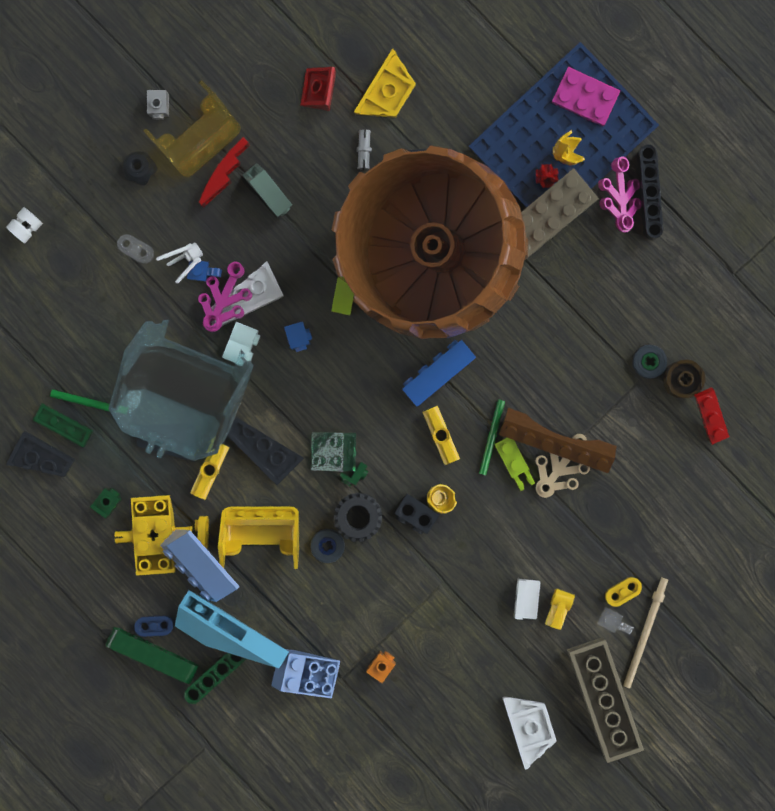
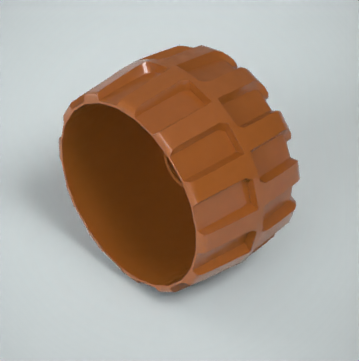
M431 145L426 151L410 152L400 148L384 154L382 162L366 173L359 172L348 185L350 192L341 210L335 212L331 229L336 233L337 255L333 258V263L337 276L346 282L353 292L354 303L368 316L399 334L420 339L449 338L476 330L490 322V318L507 300H512L520 287L517 283L521 276L524 260L528 258V238L526 237L525 224L519 204L506 183L488 166L449 148Z

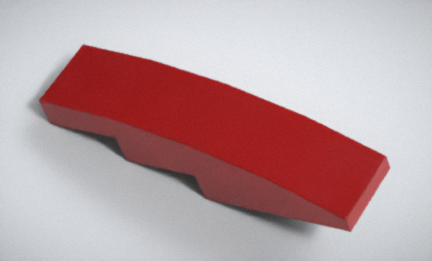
M244 137L227 153L212 174L199 201L203 208L232 183L227 176L241 165L237 157L250 146Z

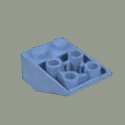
M286 649L289 653L280 668H275L271 686L282 692L332 698L340 661Z

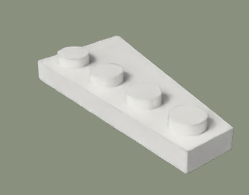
M267 261L257 271L249 275L245 281L237 285L230 294V296L235 295L242 289L247 288L252 292L251 300H241L225 307L221 314L239 305L244 309V315L284 297ZM244 293L243 297H247L249 293ZM216 303L211 307L213 311L216 307ZM238 309L235 314H239L241 310ZM233 317L225 322H222V326L238 318Z

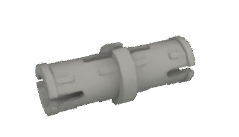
M359 130L357 169L362 170L364 162V170H369V155L372 152L370 147L371 131L366 130L364 138V130Z

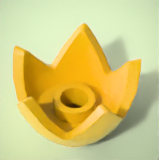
M571 130L562 135L553 147L554 158L566 165H576L585 160L583 156L573 152L582 139L568 137L572 134Z

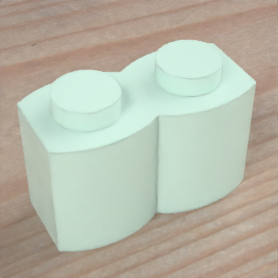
M236 322L222 358L245 366L246 363L250 364L253 357L251 349L253 345L257 346L260 339L258 330Z

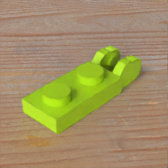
M505 438L494 444L520 491L524 490V485L518 475L523 472L527 477L528 483L531 485L535 484L514 440Z

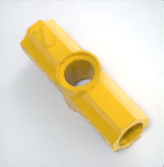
M438 406L422 412L444 465L459 460V455ZM439 430L446 432L447 436L443 441H439L436 438V433Z
M214 440L205 462L201 466L199 475L190 492L191 494L206 500L230 447ZM207 465H212L215 468V472L211 476L205 472Z

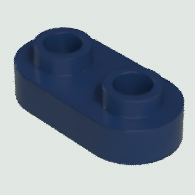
M165 615L145 616L136 621L134 628L136 633L143 637L164 636L173 630L174 622L169 616ZM166 622L168 627L162 628L161 623ZM147 623L148 629H143L142 624Z

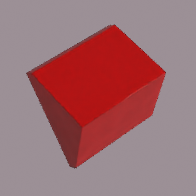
M335 67L306 69L300 106L330 111L336 76Z

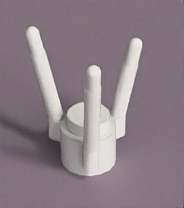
M195 242L156 258L159 261L183 252L182 255L168 262L167 266L183 258H186L188 262L193 261L175 281L176 283H179L196 264L201 262L200 257L203 256V253Z

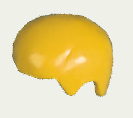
M443 484L431 487L427 494L428 506L436 513L445 514L452 511L457 504L455 492Z

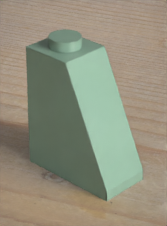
M256 163L242 175L277 217L285 215L290 210L291 202L260 165Z

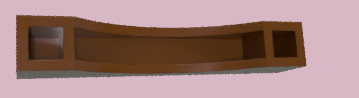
M511 408L507 409L499 435L605 473H609L615 460L617 446L601 440H579L559 435L539 425L527 414Z

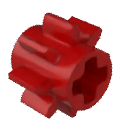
M542 164L539 170H535L536 184L540 183L542 188L552 187L555 182L559 181L558 168L554 169L552 164Z

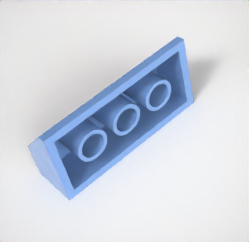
M176 529L160 545L164 549L162 551L168 559H173L176 563L175 567L189 577L187 579L188 582L201 591L200 595L206 601L217 602L240 587L190 530Z

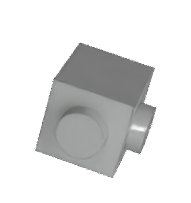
M147 90V114L154 120H163L164 117H169V93L167 90Z

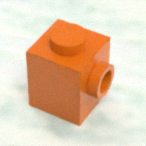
M379 651L366 672L383 683L396 665L393 660L394 657L387 651L384 653Z

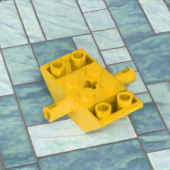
M170 495L131 498L132 531H115V537H123L116 538L115 543L133 542L136 575L175 573L176 563L173 559L170 560L163 554L162 551L164 549L160 545L176 529L190 530L192 532L193 527L175 528ZM153 530L155 533H158V537L155 540L150 536Z

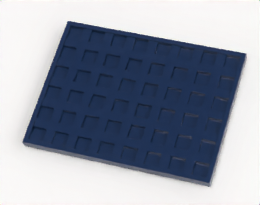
M580 42L470 144L469 148L506 183L511 193L527 208L551 188H542L540 183L536 184L535 170H539L542 164H552L554 169L558 168L559 180L572 169H575L592 189L599 180L612 170L611 164L615 158L626 157L659 124ZM568 67L620 90L604 127L552 103ZM571 130L572 134L568 137L582 139L573 152L585 158V160L576 165L563 164L557 161L553 155V147L557 140Z

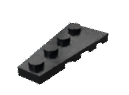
M237 417L223 430L276 485L304 459V457Z

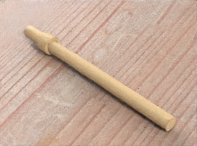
M663 577L660 579L657 591L653 593V602L623 684L627 688H631L658 608L665 597L664 591L668 579Z

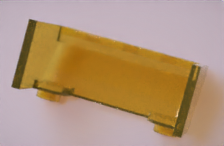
M202 80L199 81V84L208 94L200 104L201 111L205 115L181 136L175 139L171 134H164L156 140L147 129L144 130L159 150L185 177H189L198 171L240 133L241 129L239 123L225 105Z

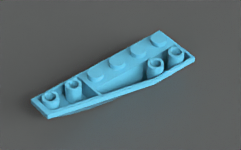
M188 590L178 607L175 627L205 646L278 669L289 653L286 649Z

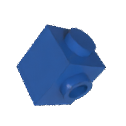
M303 321L284 327L291 350L295 349L296 352L306 350V346L310 345L309 340H312L309 328L305 329Z

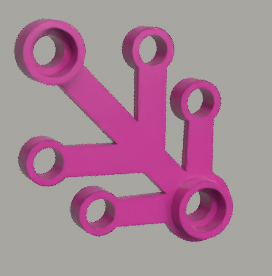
M618 157L611 164L612 170L616 172L617 190L612 186L608 178L599 180L598 186L600 190H606L618 204L619 211L613 205L611 198L607 197L600 200V207L612 214L616 219L617 229L624 233L633 227L634 221L632 217L637 209L641 208L642 202L639 198L631 199L635 191L640 188L639 180H629L627 183L628 189L625 192L624 172L629 169V162L625 157ZM629 201V209L626 210V204Z
M239 262L229 264L227 270L230 277L222 294L218 288V279L214 276H210L207 279L206 284L211 289L216 302L214 311L210 306L211 297L208 294L202 293L198 298L206 314L203 325L210 332L219 330L222 322L233 317L242 318L244 316V309L239 305L221 314L225 307L241 300L249 301L252 298V292L247 288L230 296L237 279L241 278L244 274V267ZM215 280V284L210 285L211 281ZM244 293H249L247 297H243ZM207 297V301L202 302L203 298ZM238 309L241 310L239 314H235ZM216 320V323L211 325V322Z

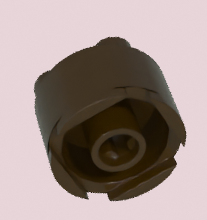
M680 360L670 364L663 375V384L667 393L679 399L694 397L695 394L703 389L706 381L703 369L692 360ZM683 376L685 378H688V381L684 382V384L683 381L680 380V378Z

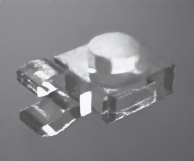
M607 607L604 608L597 622L598 625L613 633L618 628L630 634L633 629L632 626L621 621L623 615Z

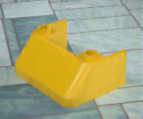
M295 507L225 508L222 511L218 542L220 565L224 568L225 555L232 556L238 554L241 551L242 545H280L282 554L293 555L294 569H298L299 511Z

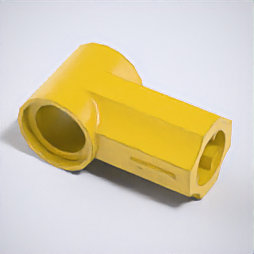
M556 588L545 624L561 630L566 614L572 607L575 595Z

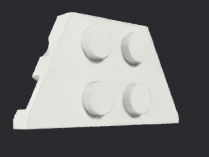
M503 697L526 770L537 758H540L545 753L546 749L556 742L545 703Z

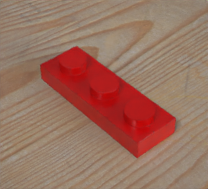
M711 387L695 394L696 403L709 442L713 445L728 438L729 434L715 390Z

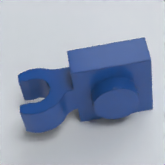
M201 261L190 270L187 279L207 281L208 276L221 277L222 270L219 268H209V262Z

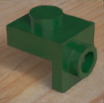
M361 462L352 478L341 472L339 475L342 477L341 481L350 487L352 484L356 486L359 479L363 481L369 471L366 470L368 465Z

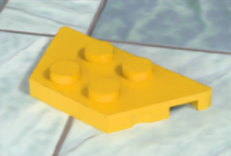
M394 49L389 53L356 107L355 114L396 118L416 83L407 72L406 67L400 61Z

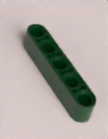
M113 627L105 644L114 651L187 684H191L199 665L117 627Z
M230 653L223 655L186 689L184 693L185 700L191 704L199 702L241 665L246 658L242 657L240 660H235ZM219 664H225L228 667V671L225 673L218 670ZM204 677H211L213 684L206 685L203 680ZM191 689L198 691L199 696L197 698H192L189 695Z

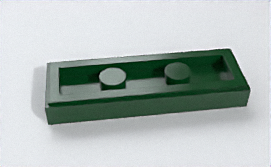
M43 403L33 418V421L81 447H85L93 432L90 428Z

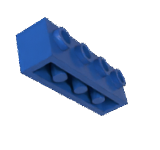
M462 340L459 342L453 341L447 346L449 350L444 355L440 352L432 359L434 361L429 367L427 365L423 366L417 371L420 375L415 379L410 377L403 383L405 387L402 390L416 407L476 358Z

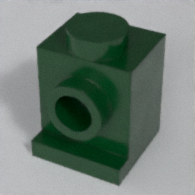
M112 487L110 489L104 488L90 507L106 519L109 518L122 498L119 497L120 493ZM105 498L109 499V505L103 503Z

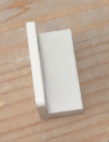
M517 579L514 607L515 619L537 618L540 581Z

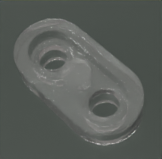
M122 235L117 241V247L122 253L140 263H149L154 257L152 247L131 235ZM125 241L130 242L128 247H124ZM146 250L147 254L142 257L140 252Z

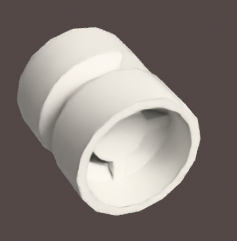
M23 207L17 214V219H12L6 228L19 240L26 243L32 236L31 232L37 231L43 223ZM24 221L29 223L27 228L22 224Z

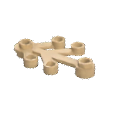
M576 434L572 437L573 439L581 438L582 440H587L582 434ZM550 453L553 472L548 477L545 467L547 465V458L540 455L535 460L540 475V480L536 484V492L539 496L547 498L552 496L555 490L567 488L574 490L578 487V481L574 478H570L566 482H554L559 476L587 474L590 467L587 466L585 472L580 470L583 464L566 467L570 462L569 459L562 458L559 462L558 456ZM541 457L545 459L543 465L538 463V459ZM571 480H574L576 482V485L573 488L569 486V482ZM545 484L549 486L547 492L542 490V486Z

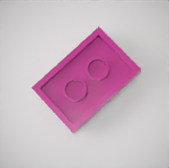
M568 67L552 103L604 127L620 90Z

